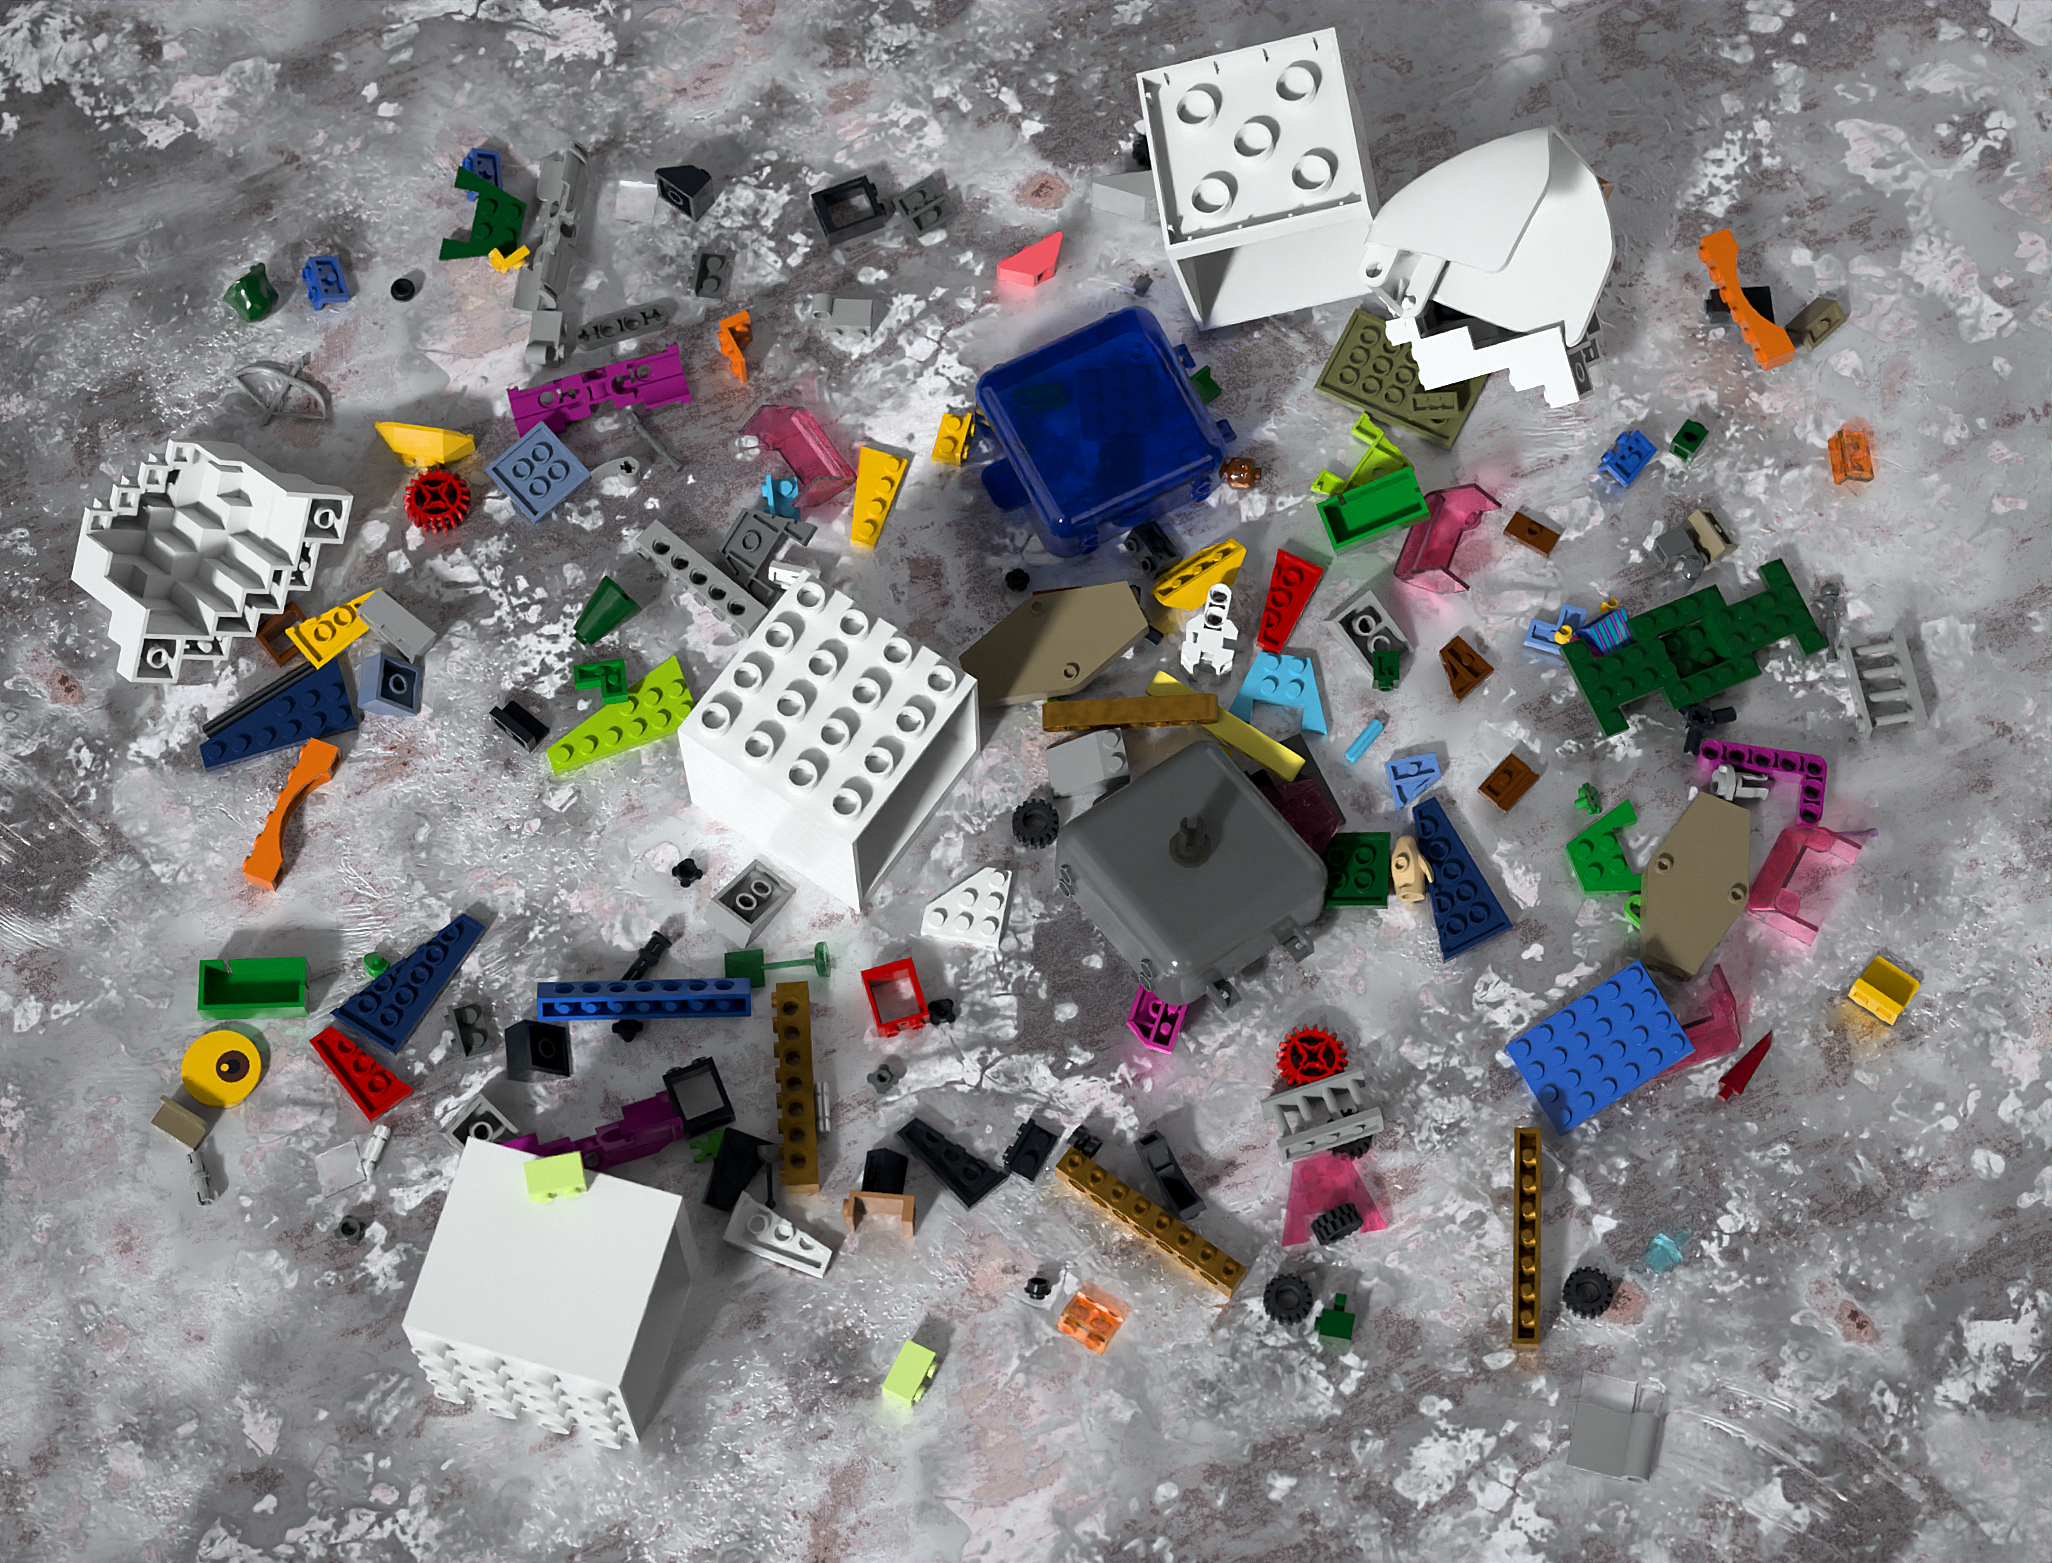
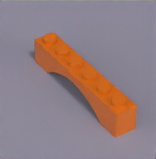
M1725 228L1701 238L1699 248L1697 249L1698 257L1701 262H1705L1711 281L1713 283L1716 282L1718 285L1720 297L1730 307L1733 321L1741 327L1744 341L1752 347L1756 363L1761 364L1764 371L1792 361L1795 347L1785 329L1762 317L1743 295L1736 272L1739 246L1729 228Z
M312 737L308 744H304L301 748L300 760L296 767L293 766L288 775V783L285 789L280 790L277 796V805L274 811H270L267 815L266 827L262 834L259 833L254 842V850L251 856L246 857L242 866L247 881L276 892L287 870L284 860L283 842L285 830L292 814L308 794L332 780L343 759L338 747Z

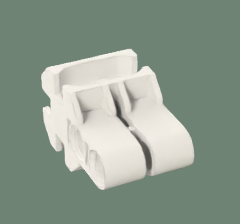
M1213 585L1208 592L1204 615L1199 614L1187 622L1186 641H1183L1180 670L1188 681L1198 682L1200 671L1212 673L1210 681L1212 686L1219 687L1231 679L1232 664L1237 652L1238 630L1229 620L1231 590L1227 585Z

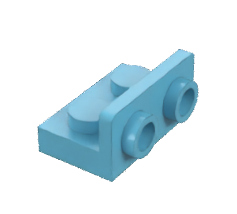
M766 474V483H762L763 499L768 498L769 506H764V512L801 522L797 477L771 480V474Z

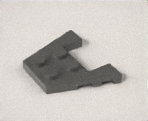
M743 508L716 551L744 585L743 587L748 594L768 608L777 591L760 581L758 576L785 534L806 547L818 527L811 523Z

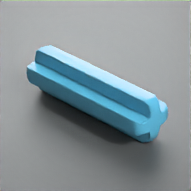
M1373 719L1347 749L1345 758L1351 763H1356L1383 731L1384 725L1379 720Z

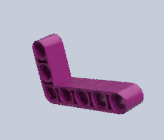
M1707 740L1701 745L1697 756V763L1703 770L1714 772L1719 767V764H1731L1735 772L1752 773L1754 775L1766 774L1768 776L1767 780L1799 784L1795 826L1797 830L1804 834L1813 833L1817 829L1823 813L1827 763L1824 758L1813 754L1719 740ZM1710 752L1713 753L1716 757L1708 758L1707 756H1705L1704 753ZM1737 756L1741 759V762H1734L1730 757ZM1763 760L1767 763V766H1761L1756 761ZM1782 764H1789L1793 769L1787 770ZM1808 768H1815L1819 773L1813 774ZM1811 791L1815 793L1817 797L1811 798L1808 795H1806L1805 792ZM1809 815L1814 821H1806L1803 816Z

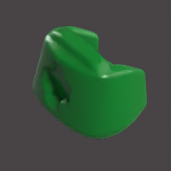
M377 952L368 953L363 958L366 972L375 979L391 967V964Z

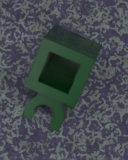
M1336 1293L1334 1309L1323 1308L1321 1317L1316 1316L1313 1332L1318 1333L1317 1342L1350 1347L1355 1314L1344 1312L1346 1294Z

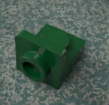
M1373 651L1372 689H1378L1381 692H1390L1397 689L1400 680L1399 651Z

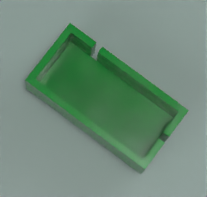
M1411 466L1342 493L1346 502L1344 505H1341L1338 496L1316 504L1337 556L1432 518Z
M306 957L229 959V966L233 973H229L224 959L200 960L197 1010L203 1021L309 1017L310 995L308 990H310L311 967Z

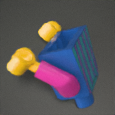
M1610 598L1608 603L1603 601L1599 608L1602 615L1574 631L1575 635H1571L1572 629L1568 625H1563L1560 629L1565 635L1558 631L1554 635L1555 641L1559 644L1570 643L1584 637L1594 659L1635 644L1625 624L1630 617L1627 615L1624 607L1617 608L1619 602L1616 598Z

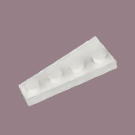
M743 1190L722 1238L724 1243L822 1279L833 1256V1251L805 1232L803 1233L792 1226L789 1221L784 1218L782 1219L762 1203L760 1204L752 1199Z

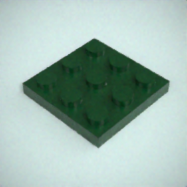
M1312 833V849L1320 856L1328 870V885L1323 910L1388 909L1391 833Z

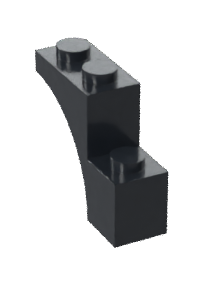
M1155 1130L1133 1142L1144 1169L1154 1177L1165 1205L1182 1221L1194 1219L1200 1212L1207 1209L1203 1199L1196 1193L1185 1177L1166 1138L1161 1133Z

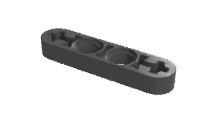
M653 305L583 325L575 331V343L579 349L589 351L662 330L669 323L668 311L662 305ZM655 314H659L661 317L660 321H656L654 318ZM643 317L647 318L648 325H645ZM631 320H638L641 324L636 329H630L627 327V323ZM606 327L616 328L617 331L612 336L603 334V330ZM595 331H599V339H597ZM583 335H587L589 337V341L585 342L583 339Z

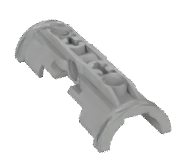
M574 139L568 141L564 162L551 160L546 157L540 162L539 170L541 171L535 198L546 201L541 225L546 227L543 244L536 248L532 270L519 268L513 299L510 300L508 308L510 311L531 316L533 310L554 311L559 295L567 287L589 184L585 169L588 152L581 143Z

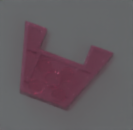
M1347 1153L1293 1162L1281 1247L1308 1242L1303 1215L1331 1211L1334 1207H1339L1341 1204H1347L1348 1202L1354 1204L1363 1220V1225L1359 1227L1360 1233L1387 1229L1384 1220Z

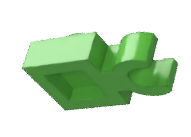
M725 1129L706 1134L708 1142L693 1141L689 1144L691 1150H702L700 1155L693 1157L694 1163H702L706 1160L707 1156L711 1155L713 1162H715Z

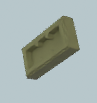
M1457 391L1407 394L1409 420L1459 418Z

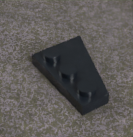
M726 1127L701 1204L725 1213L729 1212L739 1199L742 1190L746 1189L764 1164L758 1157L757 1146L774 1145L775 1143Z

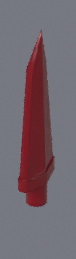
M1772 1030L1727 1074L1720 1078L1718 1084L1723 1088L1717 1094L1719 1100L1726 1102L1732 1093L1741 1096L1744 1088L1771 1047Z

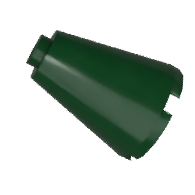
M605 576L600 581L575 623L573 629L576 633L573 636L582 645L585 646L588 642L592 646L637 616L643 609L613 580Z

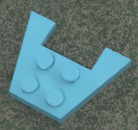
M1259 652L1228 712L1250 725L1253 703L1302 708L1304 712L1301 732L1327 735L1311 659Z

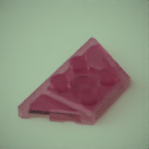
M1315 779L1301 780L1298 783L1285 782L1281 786H1260L1259 789L1321 857L1341 826L1342 820Z

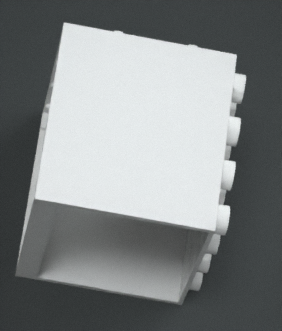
M1335 27L1136 74L1165 250L1199 331L1373 293L1360 280L1359 268L1368 250L1364 246V242L1380 207L1363 117Z
M803 569L677 729L692 803L856 911L861 912L981 754L977 679Z
M468 1137L402 1323V1327L412 1344L411 1351L418 1356L420 1360L419 1366L425 1369L427 1373L426 1380L436 1385L434 1395L458 1404H464L468 1394L482 1397L488 1400L486 1405L488 1411L510 1419H516L520 1409L534 1412L540 1415L538 1420L540 1426L562 1434H569L572 1424L583 1426L592 1430L590 1436L592 1441L614 1449H621L624 1439L639 1443L699 1262L683 1196L584 1169L588 1192L581 1193V1196L568 1199L563 1196L553 1198L552 1202L546 1204H538L537 1202H531L523 1162L544 1157Z

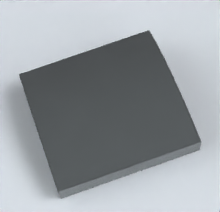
M933 175L892 198L890 201L901 219L918 239L960 214L948 194L943 193Z

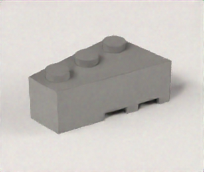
M378 588L357 609L356 615L402 659L410 664L415 665L434 646L436 633L418 620L408 609L397 603L395 597L388 591L384 592Z

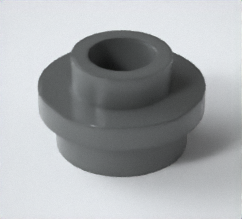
M1148 273L1145 277L1139 275L1132 287L1136 289L1134 292L1136 296L1139 294L1143 297L1154 280L1149 278L1150 275Z

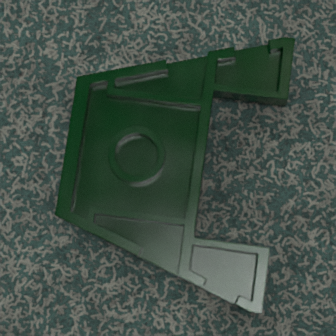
M458 166L454 188L479 194L469 243L443 238L439 261L462 260L482 256L489 257V253L494 248H497L501 255L514 253L518 250L527 204L464 167Z

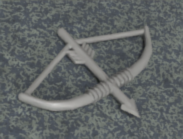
M305 355L293 362L295 366L290 373L278 368L258 365L246 367L230 375V379L234 380L267 412L261 422L263 425H267L272 415L328 421L326 401L318 389L307 383V381L296 377L300 368H304ZM262 372L272 375L274 378L283 381L284 384L277 396L269 397L266 405H264L238 379L239 376L246 373ZM293 385L314 395L322 406L323 415L280 412L285 405L282 398L289 386Z

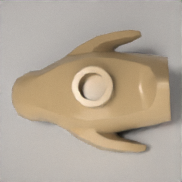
M1402 835L1395 842V848L1390 860L1389 892L1393 882L1398 900L1405 903L1425 899V873L1430 883H1432L1434 880L1433 870L1426 858L1418 851L1413 836Z

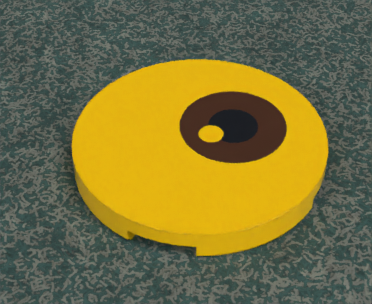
M229 1030L213 1031L198 1038L187 1049L181 1064V1078L188 1093L199 1103L214 1109L230 1108L244 1102V1099L259 1084L262 1075V1061L254 1044L242 1034Z

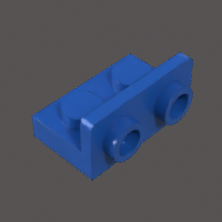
M472 148L468 155L463 158L462 167L503 190L500 151ZM464 191L467 193L468 202H473L479 196V194Z
M312 256L308 258L305 266L302 268V279L306 281L308 298L312 302L314 310L320 311L324 303L347 302L350 295L338 257Z
M1638 429L1622 432L1615 440L1617 444L1613 449H1609L1602 455V462L1597 467L1600 471L1608 470L1623 487L1631 484L1657 451V448Z

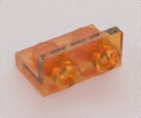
M1842 429L1828 439V450L1834 483L1836 485H1841L1846 480L1869 483L1874 479L1867 433Z
M1078 1291L1063 1309L1056 1327L1064 1334L1085 1345L1088 1349L1102 1355L1108 1342L1121 1327L1124 1319Z

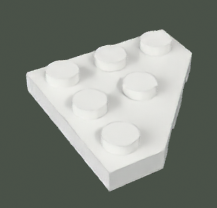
M985 867L925 907L921 935L999 947L1012 871Z

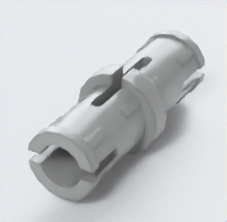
M193 1151L186 1156L191 1174L189 1178L190 1184L194 1187L197 1205L200 1207L209 1206L215 1201L210 1186L211 1174L207 1171L203 1151Z

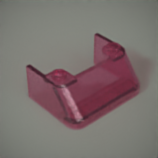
M762 404L738 431L741 436H756L759 445L764 450L778 451L803 484L798 490L799 494L791 502L793 507H818L849 488L857 480L855 471L815 417L804 407Z
M1476 483L1435 490L1424 496L1432 518L1410 527L1393 570V574L1398 579L1439 595L1469 591L1470 586L1452 571L1448 570L1463 531H1469L1479 526L1483 512L1501 509L1502 507L1500 502Z
M1789 826L1784 828L1779 834L1749 891V898L1744 909L1750 917L1811 947L1819 927L1796 916L1800 908V900L1796 894L1787 890L1786 887L1807 848L1818 853L1827 852L1854 865L1862 845L1825 827Z
M1720 964L1714 965L1708 979L1714 991L1709 999V1009L1712 1015L1682 1025L1696 1051L1653 1079H1658L1727 1055L1739 1048L1742 1034L1736 1000Z

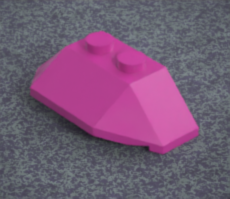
M1140 983L1126 1024L1145 1047L1171 1055L1177 1045L1190 1004L1183 1006L1169 1005L1161 1001L1153 992L1146 991Z

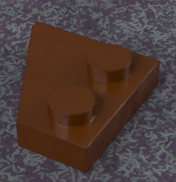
M1458 635L1439 651L1440 660L1455 701L1458 704L1494 672V668Z

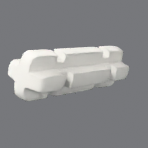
M817 1082L814 1084L816 1131L818 1134H828L831 1132L829 1120L830 1105L829 1096H827L829 1095V1086L827 1082Z
M377 1125L373 1133L375 1135L371 1137L364 1152V1160H361L357 1167L358 1172L363 1175H372L375 1168L374 1163L378 1162L386 1145L384 1141H387L391 1134V1130L384 1125Z

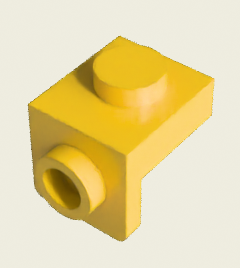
M523 245L504 259L497 248H494L489 253V262L496 271L500 270L504 275L512 268L517 271L520 267L524 266L527 263L525 258H527L530 252Z

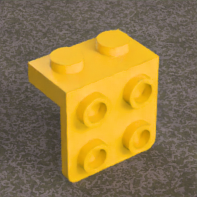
M1877 956L1860 978L1858 977L1853 984L1848 997L1893 1026L1919 989L1920 983L1884 958Z

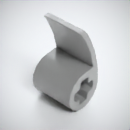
M622 457L602 464L591 471L593 485L618 473L619 481L624 487H636L641 481L638 461L633 457Z

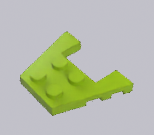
M1363 412L1351 428V434L1370 444V448L1346 481L1323 469L1311 485V490L1344 499L1342 495L1344 492L1408 466H1411L1414 472L1415 467L1395 445H1392L1387 440L1383 431L1376 427L1370 421V417Z

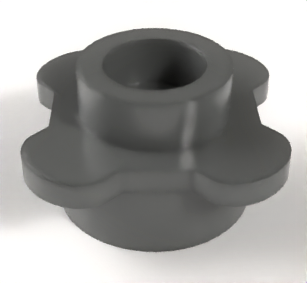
M886 1064L879 1065L877 1071L867 1075V1082L873 1084L874 1089L879 1095H885L899 1082L898 1076L893 1075ZM882 1077L885 1078V1081H883V1082L880 1081V1079H881Z
M351 1215L343 1217L338 1228L334 1231V1235L337 1239L347 1241L349 1246H356L358 1238L362 1233L366 1232L367 1227L365 1223H358ZM353 1229V1232L348 1233V1230Z

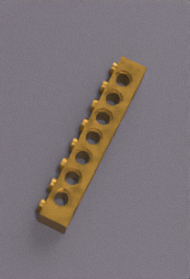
M808 981L776 983V992H771L772 1008H777V1017L772 1018L773 1033H778L779 1042H774V1056L780 1059V1067L775 1068L776 1084L781 1083V1093H776L777 1109H782V1118L777 1119L778 1134H783L784 1144H779L780 1160H785V1169H780L781 1186L786 1185L787 1194L820 1192ZM788 1008H796L798 1010L796 1014L791 1016L784 1013ZM789 1033H797L799 1035L793 1041L785 1038ZM790 1058H798L801 1060L800 1063L795 1066H790L787 1064V1061ZM792 1083H799L802 1085V1087L798 1091H791L788 1089L789 1085ZM794 1108L803 1110V1113L797 1117L789 1114ZM797 1133L805 1136L800 1142H793L791 1140V1137ZM797 1159H802L806 1162L801 1168L793 1167L792 1163Z
M1514 1127L1512 1348L1540 1349L1542 1128Z
M1070 1146L1055 1166V1176L1230 1299L1245 1280L1247 1274L1246 1267L1074 1147Z

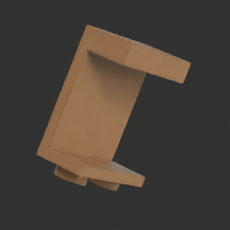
M850 1190L849 1199H844V1223H848L849 1232H855L857 1212L901 1215L903 1237H914L916 1219L915 1196Z

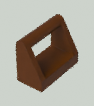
M291 600L284 606L283 614H273L257 627L256 636L254 637L255 641L281 668L301 651L294 644L278 656L269 643L297 621L303 623L308 619Z

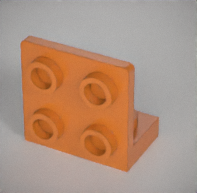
M744 310L719 321L720 332H717L721 342L719 344L721 353L724 358L729 357L731 371L735 378L740 377L742 383H746L748 380L745 359L739 349L744 348L753 341L750 316Z

